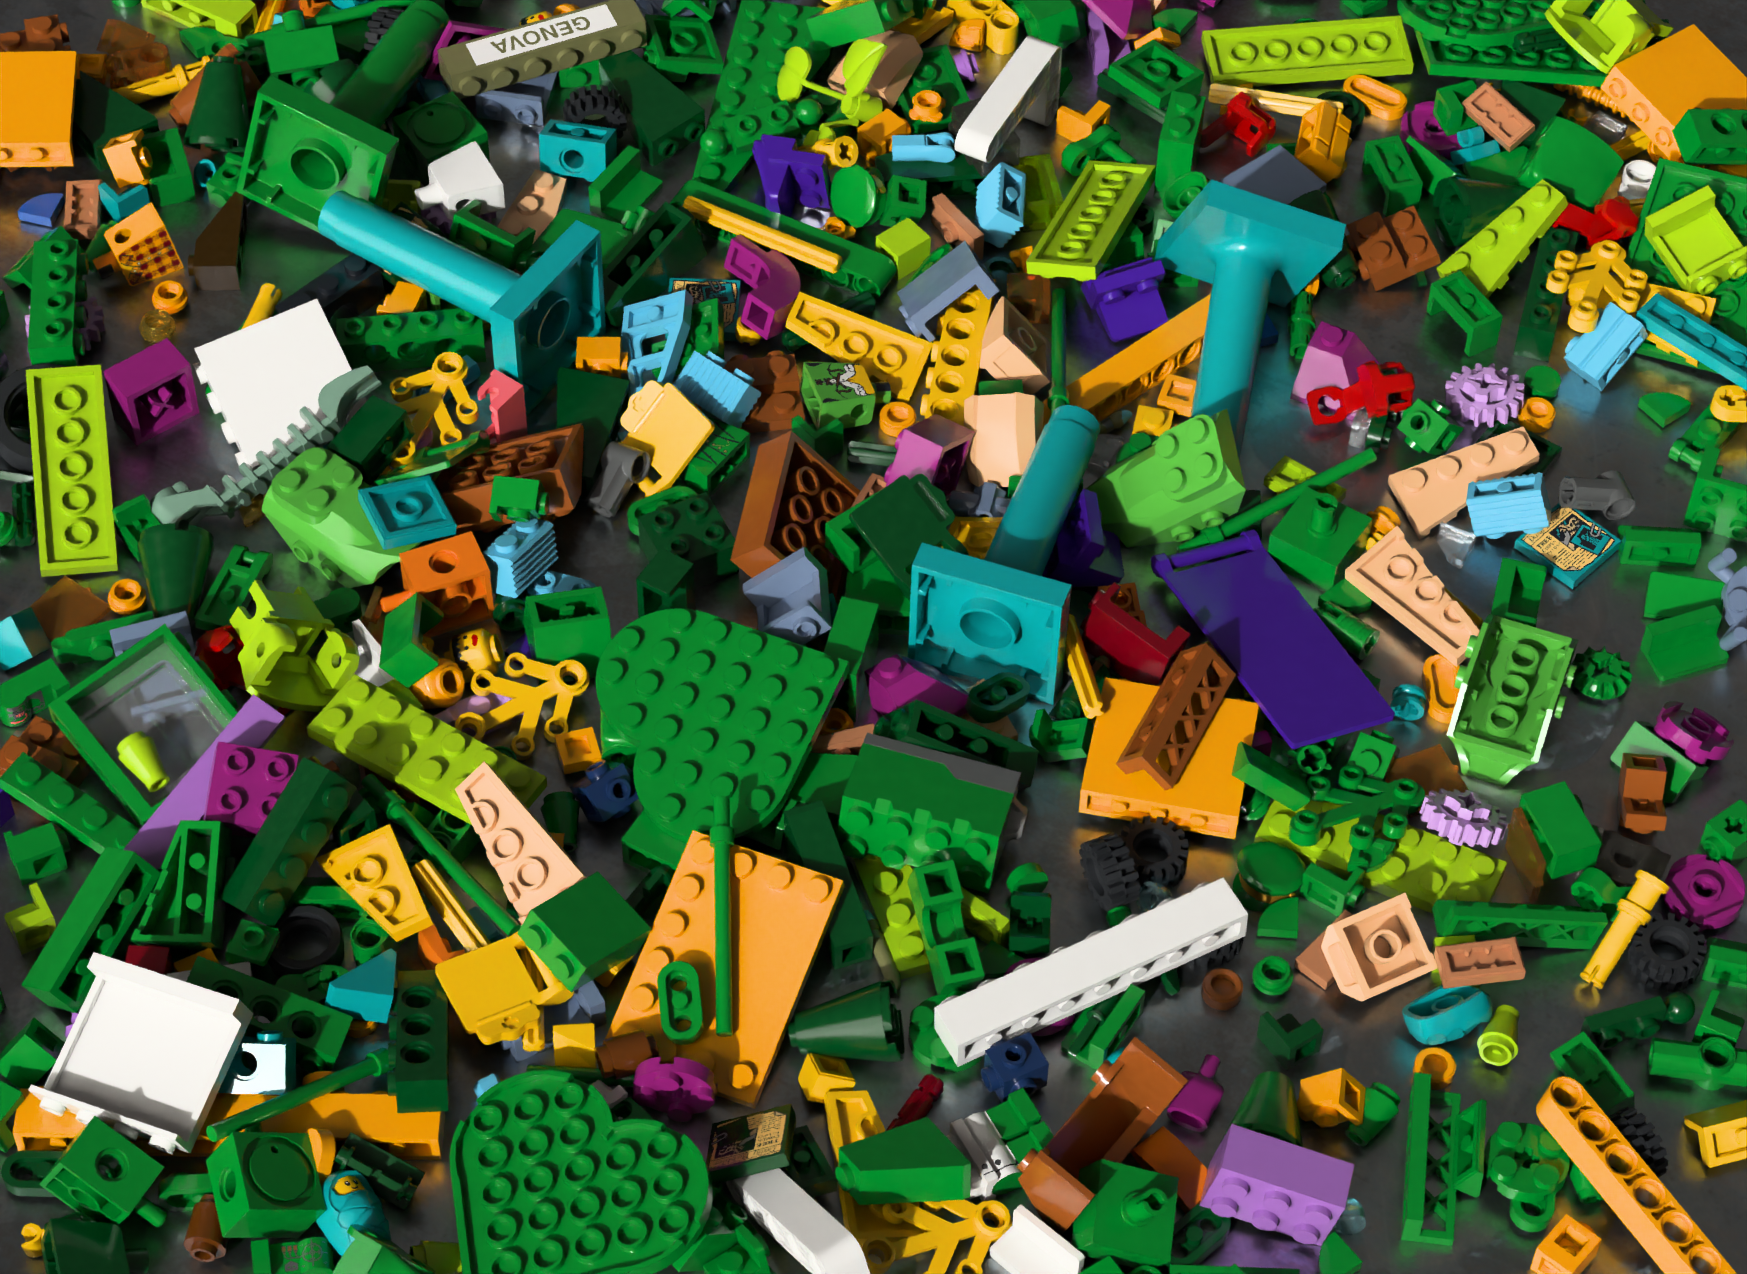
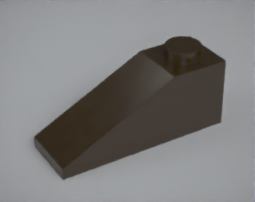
M236 191L196 239L194 255L188 256L189 276H195L197 291L240 290L248 208L246 196Z

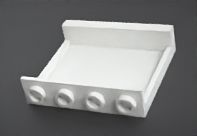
M318 299L194 348L198 362L192 364L200 384L208 383L212 391L206 395L214 414L221 412L226 421L220 425L228 444L235 442L240 451L234 454L238 465L240 466L245 462L254 470L261 466L256 459V454L260 450L266 452L270 457L277 454L272 445L276 438H280L287 445L294 441L287 431V426L291 423L297 425L304 433L311 429L300 417L299 410L303 406L310 408L320 420L327 417L318 403L321 389L330 381L352 370ZM365 397L354 405L347 418V423L367 401Z
M93 952L87 968L96 975V978L44 1088L31 1085L29 1091L41 1100L40 1108L54 1115L63 1116L64 1112L67 1111L76 1114L75 1119L85 1125L96 1116L108 1126L113 1127L116 1132L127 1140L136 1141L137 1137L140 1136L149 1139V1145L162 1152L173 1154L176 1148L191 1153L253 1013L237 998Z

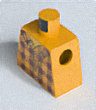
M152 202L105 231L104 237L111 251L92 260L102 279L121 270L131 286L184 268L169 233Z

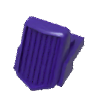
M762 134L761 140L757 139L754 141L752 152L759 169L765 194V208L790 218L795 204L804 205L809 208H831V180L826 155L798 151L796 139Z
M1152 257L1101 272L1096 280L1083 281L1081 290L1091 310H1096L1111 341L1120 342L1150 333L1168 321L1158 292L1165 275L1161 260L1153 262Z
M1083 489L1070 507L1042 574L1043 577L1071 584L1072 587L1108 586L1114 582L1118 584L1124 577L1119 538L1114 533L1102 529V513L1099 510L1097 493Z

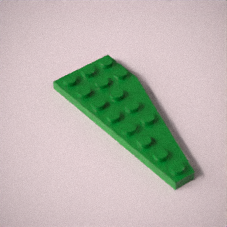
M741 0L706 130L719 129L724 132L722 128L724 119L782 101L778 95L777 81L781 67L785 64V55L791 47H802L810 54L812 65L806 77L808 81L814 83L819 73L825 72L829 67L834 47L817 52L806 19L826 8L763 0ZM803 86L801 94L798 99H800L805 92H809L811 89ZM730 144L727 145L726 150L721 155L709 156L700 148L692 180L702 182L730 194L745 175V168L752 159H755L753 152L750 150L735 155Z

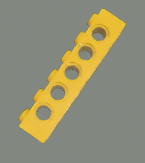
M976 284L945 307V314H939L936 335L941 336L940 341L934 340L932 345L931 362L936 363L935 367H928L926 388L930 389V393L922 395L920 415L925 416L924 419L938 414L964 426V400L978 393L982 368H980L982 340L989 318L993 312L995 295L988 300Z

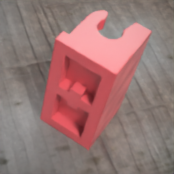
M494 369L490 373V378L478 389V400L486 398V395L490 393L491 404L489 407L492 412L491 420L493 423L485 431L490 440L496 436V442L526 436L528 430L524 386Z

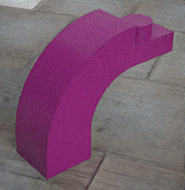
M741 234L731 238L724 268L754 289L748 292L740 322L768 340L786 329L785 325L788 315L800 291L799 274L792 262L783 253L774 249L766 252Z

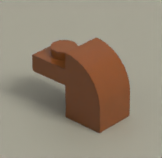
M1623 753L1617 804L1619 826L1630 828L1632 831L1642 834L1652 833L1654 830L1665 831L1667 815L1663 804L1667 770L1663 756Z

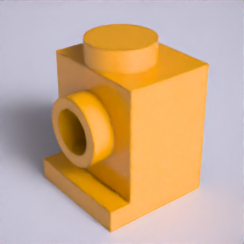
M885 109L857 128L859 154L875 166L876 156L892 152V135L911 134L909 123L890 109Z
M142 129L112 138L103 148V153L119 188L130 184L132 188L140 184L146 185L151 179L149 173L152 170L153 161L146 146L143 147L140 142L145 136Z
M398 281L392 294L386 295L384 304L378 305L376 309L377 315L428 311L426 290L409 282Z
M577 337L576 369L621 379L622 373H627L628 352L621 351V337Z
M1343 1068L1301 1079L1299 1098L1297 1100L1298 1114L1302 1120L1306 1122L1313 1120L1321 1128L1334 1127L1338 1123L1351 1121L1355 1126L1363 1124L1366 1088Z
M1566 1214L1536 1248L1530 1269L1537 1274H1581L1596 1257L1602 1239L1586 1223L1576 1221Z

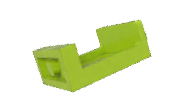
M1709 185L1645 217V236L1683 291L1698 295H1706L1729 278L1736 279L1747 273V246L1743 247L1715 207L1716 195Z

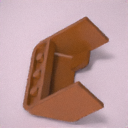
M1136 1037L1131 1040L1113 1064L1107 1059L1090 1078L1096 1083L1095 1087L1049 1143L1039 1152L1032 1148L1016 1167L1022 1172L1018 1181L1038 1215L1046 1225L1060 1236L1064 1234L1095 1196L1094 1193L1078 1181L1079 1169L1100 1159L1121 1163L1188 1082L1183 1075Z

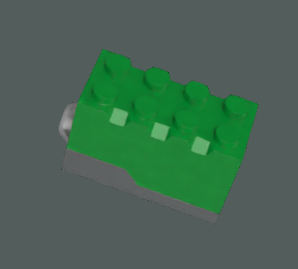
M867 733L842 796L836 836L842 854L857 859H863L868 854L881 857L884 866L899 870L905 865L920 867L953 859L961 886L989 893L1006 842L1021 838L1027 822L1029 810L1026 805L1021 804L1016 799L1021 772Z

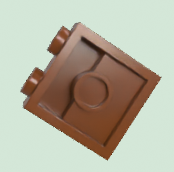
M58 14L24 19L25 30L0 34V52L71 51L70 45L64 46L63 44L70 42L67 24L66 22L59 23Z
M1414 205L1383 219L1379 211L1346 225L1349 234L1346 237L1353 255L1357 254L1360 259L1356 261L1359 267L1358 271L1363 281L1370 279L1375 291L1441 263L1439 254Z
M775 350L761 358L750 359L747 355L739 354L726 361L727 364L724 369L733 373L737 368L755 379L751 386L761 392V396L757 398V403L753 405V409L746 416L745 422L742 423L740 429L749 433L792 429V418L799 415L805 420L794 354L786 355L782 351Z
M38 716L33 718L20 737L11 735L0 749V777L22 752L77 788H79L92 770L55 723Z

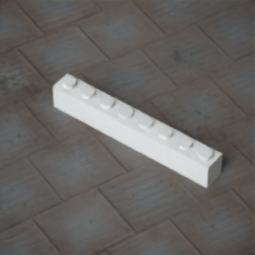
M1224 877L1212 883H1201L1191 892L1176 899L1168 898L1159 903L1156 908L1141 915H1130L1112 928L1105 931H1094L1083 941L1072 946L1059 947L1043 959L1034 963H1023L1016 967L1012 973L996 980H985L972 991L960 996L953 995L944 999L938 1006L934 1007V1029L957 1067L985 1055V1050L989 1049L999 1040H1011L1027 1032H1036L1126 991L1130 984L1137 986L1246 936L1248 913Z

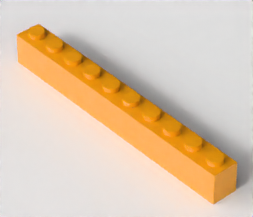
M20 1089L25 1099L16 1109L12 1131L18 1151H64L85 1124L75 1119L76 1114L67 1111L64 1112L63 1116H57L39 1107L41 1100L33 1095L29 1089ZM336 1090L261 1122L263 1132L306 1133L311 1128L329 1129L335 1138L336 1156L350 1132L402 1160L442 1159L445 1111L397 1113L396 1096H388V1092L375 1091L371 1094H350L345 1091ZM217 1093L191 1153L176 1148L173 1154L165 1153L150 1146V1140L140 1136L137 1137L136 1141L130 1142L149 1156L209 1157L227 1137L212 1142L206 1133L207 1126L280 1095Z

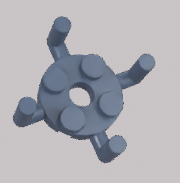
M1731 548L1724 549L1708 562V569L1725 583L1721 591V600L1723 599L1725 609L1723 614L1730 628L1719 642L1721 649L1725 651H1730L1747 640V566L1739 569L1737 572L1729 567L1737 558L1736 552Z

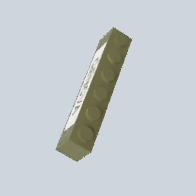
M634 0L605 1L437 49L440 75L449 92L453 91L459 99L467 98L646 46V22Z

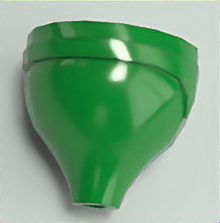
M1196 171L1185 173L1177 178L1168 187L1162 202L1166 212L1172 218L1177 219L1210 182V179L1203 173Z

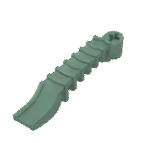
M368 365L340 375L327 383L319 393V407L327 417L320 420L310 408L303 406L299 410L300 417L311 429L304 433L297 425L291 423L287 426V431L294 441L287 445L280 438H276L272 445L277 454L273 457L260 450L256 454V459L261 466L254 470L249 464L243 462L239 466V471L244 478L237 482L232 476L226 474L222 478L225 489L221 493L210 485H206L203 489L191 491L183 481H179L172 487L162 489L150 500L152 513L160 524L176 523V530L188 531V525L195 526L204 517L227 515L231 520L235 516V511L242 506L248 507L252 503L251 499L258 494L264 495L272 484L273 478L302 452L309 448L323 447L329 444L346 425L347 418L354 405L382 385V383Z

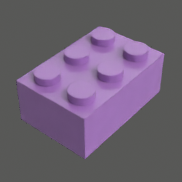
M1231 1124L1209 1163L1199 1206L1210 1208L1214 1214L1221 1217H1234L1252 1223L1254 1227L1263 1231H1276L1291 1236L1302 1244L1321 1246L1345 1210L1354 1164Z

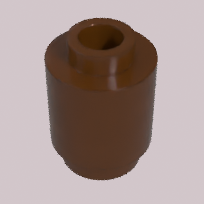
M642 1028L603 1040V1045L594 1047L596 1061L603 1079L613 1077L614 1080L634 1075L637 1066L641 1062L659 1057L654 1036L652 1034L645 1035Z
M206 1194L193 1207L183 1245L194 1259L202 1262H212L226 1254L230 1238L222 1237L213 1194Z

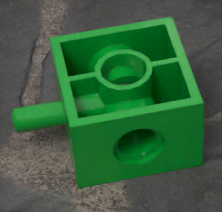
M453 91L422 105H419L416 101H411L406 105V112L392 118L394 136L399 138L396 153L424 187L429 185L428 166L431 162L471 142H477L490 163L487 131Z
M96 1116L73 1138L39 1184L74 1211L85 1213L104 1223L116 1224L118 1226L132 1211H135L157 1228L168 1217L165 1211L144 1197V1194L163 1170L164 1166Z
M260 1122L246 1128L245 1132H232L206 1160L223 1238H299L326 1211L309 1133L263 1132Z

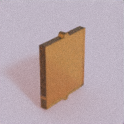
M67 576L60 579L30 606L50 642L55 638L65 636L66 632L71 629L98 623L111 611L109 604L94 595L91 588H83Z
M1440 744L1393 760L1385 780L1387 783L1402 778L1411 779L1422 786L1425 795H1429L1431 790L1439 793L1440 788L1451 792L1457 789L1461 793L1469 790L1458 773L1459 767L1452 764ZM1422 805L1416 812L1407 814L1408 818L1420 815Z
M1518 807L1513 809L1511 822L1508 824L1509 831L1505 847L1528 899L1532 902L1538 900L1540 888L1543 886L1542 879L1546 861L1522 808Z

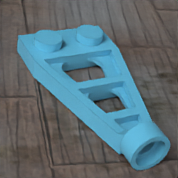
M686 289L624 306L621 338L623 350L628 352L627 373L630 380L631 396L641 391L644 387V371L661 367L657 381L663 385L666 383L672 384L691 326L693 296ZM668 333L663 351L643 356L642 341L644 339Z

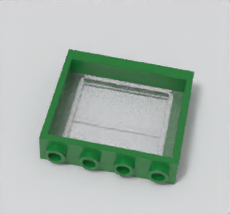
M166 624L157 628L48 704L51 719L140 829L238 713L236 709L239 708L236 700L227 689L220 691L212 682L215 677L203 660L196 662L189 654L191 647L179 631L173 634ZM143 731L146 736L154 739L164 769L170 778L168 784L158 791L150 792L146 785L119 761L120 753L117 750V746L132 733Z

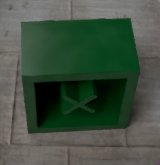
M707 492L638 517L639 545L648 561L650 562L658 551L663 548L694 563L695 589L739 573V567L730 560L735 538Z

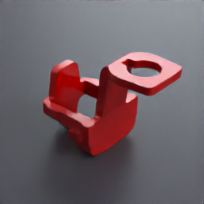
M1241 91L1227 104V112L1202 130L1201 148L1210 146L1226 132L1235 135L1247 143V155L1250 157H1254L1259 151L1261 152L1276 132V120L1260 109L1253 102L1251 96ZM1251 125L1258 128L1256 134L1250 131Z
M1618 196L1605 200L1604 204L1596 205L1593 214L1568 202V206L1551 227L1556 228L1558 225H1562L1586 236L1588 240L1586 249L1590 251L1595 243L1604 240L1618 243L1620 240L1634 234L1637 231L1639 219L1631 210L1629 199L1624 196Z
M1375 360L1366 362L1356 368L1359 381L1344 390L1328 386L1307 393L1306 397L1312 422L1316 426L1336 424L1344 420L1347 415L1353 414L1366 407L1368 418L1387 416L1389 412L1405 411L1412 406L1413 392L1416 388L1413 374L1408 372L1401 362L1393 361L1383 364H1377ZM1397 369L1398 373L1384 375L1381 371ZM1395 393L1396 400H1404L1405 402L1389 405L1388 396ZM1322 396H1328L1334 401L1339 400L1341 407L1337 408L1333 415L1326 416L1320 412L1318 401Z
M224 625L217 629L206 631L195 643L197 647L194 654L196 662L203 660L215 677L212 682L220 691L228 689L230 686L246 690L241 665L238 661V655L243 649L244 644L232 625ZM232 641L235 648L227 654L223 653L222 650ZM282 707L277 709L283 716L291 710Z

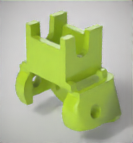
M1555 0L1544 13L1554 29L1581 56L1606 74L1611 71L1615 64L1648 48L1646 45L1653 37H1667L1674 29L1671 24L1663 22L1643 0H1605L1592 19L1583 15V13L1593 0Z
M254 580L249 588V592L256 603L255 616L252 618L245 607L238 606L229 620L244 644L243 649L238 655V661L241 665L246 691L251 695H256L266 703L282 708L312 712L322 711L358 669L360 657L354 640L348 634L341 633L339 629L333 628L335 625L331 620L323 618L304 587L298 586L294 593L267 590L262 581ZM321 630H324L328 639L315 659L312 660L306 653Z

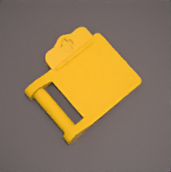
M653 380L648 381L641 391L630 397L628 408L620 419L621 425L629 432L620 443L649 453L650 465L662 476L656 483L648 475L640 483H635L645 493V498L672 488L673 483L715 428L714 423L674 384L666 383L663 385L661 382Z
M518 932L499 941L438 963L435 966V974L466 1033H476L479 1040L485 1045H491L502 1040H517L525 1031L535 1028L540 1024V1011L538 1008L564 1003L574 994V991L571 993L553 975L544 962L527 947L517 934ZM528 949L548 988L538 992L516 950Z

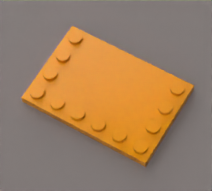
M692 830L652 925V930L647 937L605 1039L642 1028L645 1035L652 1034L654 1036L659 1057H661L660 1064H673L674 1057L687 1058L708 1067L715 1075L714 1084L718 1082L716 1096L755 1109L845 885L841 879L736 844L730 848L733 1035L728 1037L717 1036L714 848L710 846L709 835ZM675 961H683L692 965L698 974L701 984L705 1023L704 1031L698 1040L688 1045H678L671 1042L666 1037L661 1025L657 978L664 966ZM678 981L674 984L673 990L682 991L686 988L687 983ZM682 1020L678 1023L677 1029L681 1031L687 1030L691 1022Z

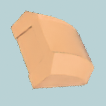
M888 30L884 33L863 38L888 46L863 92L879 97L882 100L883 108L892 110L921 61L923 51L913 35ZM846 55L833 69L827 79L830 88L842 94H847L844 87L847 79L844 78L842 73Z
M1001 296L984 332L980 368L986 369L997 381L1022 380L1024 394L1033 395L1051 382V343L1004 296Z
M1019 392L980 396L972 395L964 400V427L974 431L966 457L969 481L979 487L984 482L997 484L998 487H1008L1010 476H1022L1043 430L1044 404L1035 395Z
M1406 893L1327 926L1321 949L1341 993L1362 1002L1438 968L1434 955L1430 953L1413 916L1412 906Z

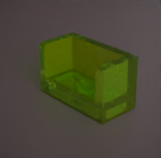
M1050 154L1010 158L1008 165L1025 173L1027 177L1024 227H1020V231L1029 232L1047 229L1063 203Z

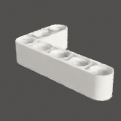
M1027 36L962 124L955 140V150L990 163L1022 118L1049 126L1054 119L1059 103L1062 48L1033 36Z
M780 1168L726 1181L728 1190L736 1203L810 1273L870 1274L864 1253L856 1238Z

